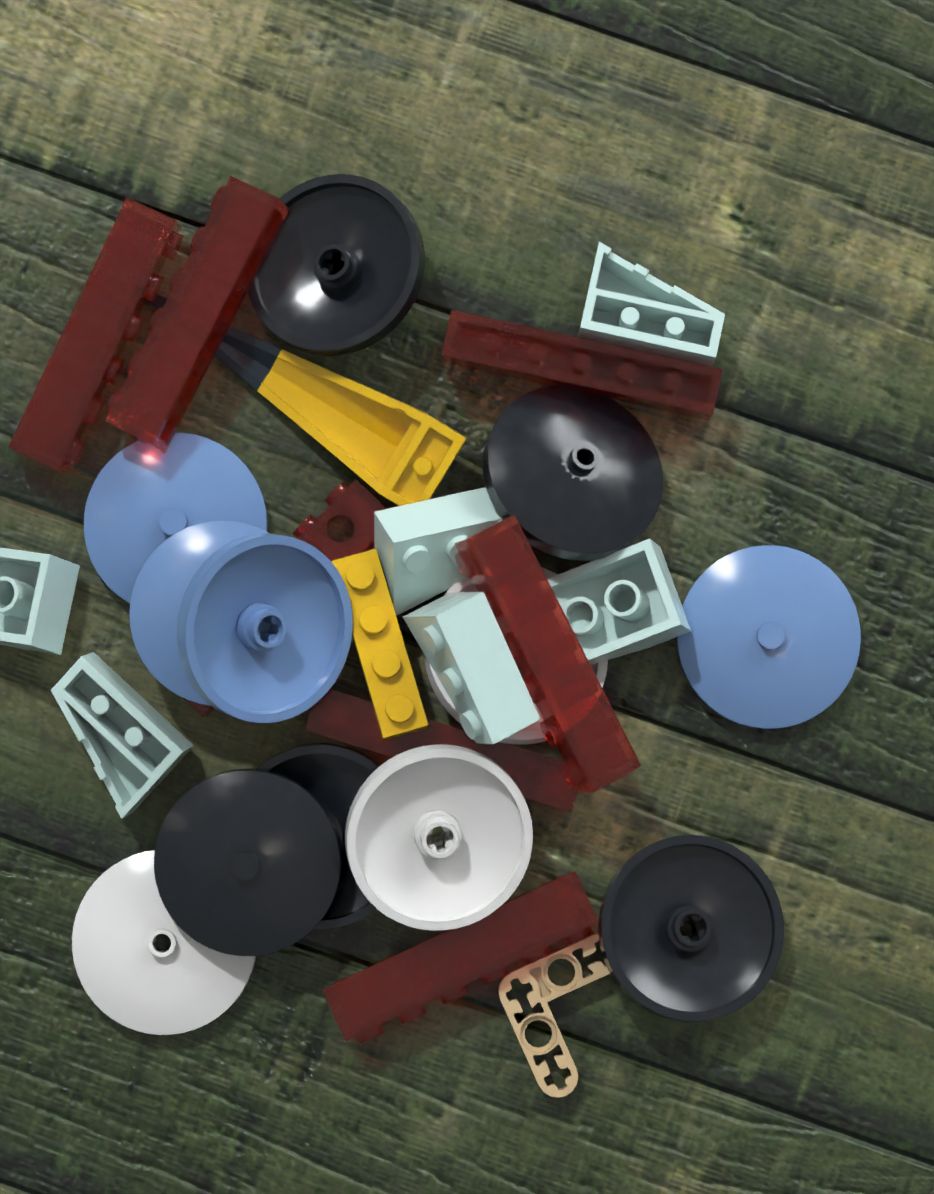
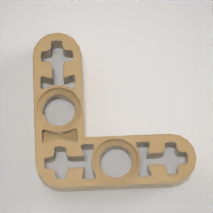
M598 933L509 972L499 984L500 1001L536 1081L542 1091L551 1097L559 1098L570 1094L577 1085L578 1072L547 1002L610 974L607 966H604L600 960H597L587 965L592 974L583 977L581 964L572 954L573 951L582 948L583 957L593 954L596 951L594 943L599 941ZM557 959H566L574 966V977L567 985H556L548 977V967ZM516 978L522 984L530 983L533 990L527 993V999L531 1007L533 1008L538 1002L543 1007V1012L528 1014L520 1022H517L514 1013L523 1012L519 1001L516 998L509 1000L506 996V993L512 989L510 981ZM536 1020L546 1022L552 1031L549 1042L540 1047L532 1046L525 1039L526 1027ZM557 1045L561 1047L562 1054L553 1055L560 1069L568 1067L571 1073L565 1077L566 1086L559 1089L555 1083L546 1084L544 1078L550 1074L545 1059L536 1064L533 1058L534 1055L547 1054Z

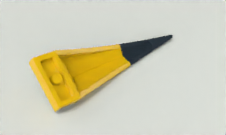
M142 286L135 287L136 292L280 409L375 491L399 506L431 499L467 440L465 436L426 412Z

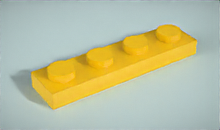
M372 549L331 561L343 578L348 590L353 616L352 636L383 741L428 728L424 708L377 550Z

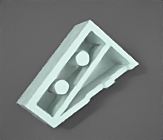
M599 242L576 344L710 373L716 359L725 314L675 285L674 287L669 286L650 275L648 269L639 264H631L612 253L610 247Z
M486 487L374 512V549L377 550L396 616L450 589L455 583L463 582L523 551L524 540L514 533L502 520L490 500Z
M483 591L448 593L403 616L407 626L458 711L461 725L469 738L479 744H495L541 720Z
M94 652L81 656L51 689L78 741H82L93 761L95 772L99 779L104 781L115 801V808L121 819L133 813L194 746Z

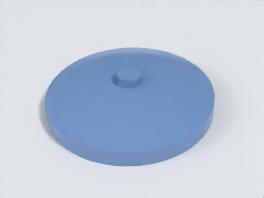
M158 434L146 437L127 446L117 453L100 471L92 485L85 506V543L91 562L104 583L119 597L130 603L132 590L142 566L153 551L166 539L185 528L209 521L241 522L268 532L267 509L264 497L254 476L247 466L229 449L215 441L194 434Z
M209 521L185 528L166 539L153 551L136 578L131 594L129 611L130 628L136 650L149 672L162 685L189 701L211 706L201 698L191 685L179 656L177 624L184 594L197 570L218 549L244 536L268 533L258 527L235 521Z
M261 533L244 536L229 542L214 552L197 570L186 589L180 606L177 624V644L181 663L188 680L201 698L213 708L228 716L247 722H280L303 713L315 705L330 690L346 662L353 629L352 607L348 590L333 563L321 551L305 541L284 535Z
M775 545L754 546L738 550L726 555L706 569L692 585L682 604L691 632L676 637L677 653L682 671L699 699L718 715L729 721L759 729H777L800 724L827 709L841 695L852 678L857 665L861 644L860 623L855 604L838 576L829 567L809 554L796 549Z

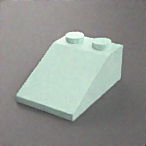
M650 538L616 551L605 558L591 561L522 589L551 673L554 676L647 649L691 632L661 547Z
M0 548V645L61 655L80 565L50 554Z

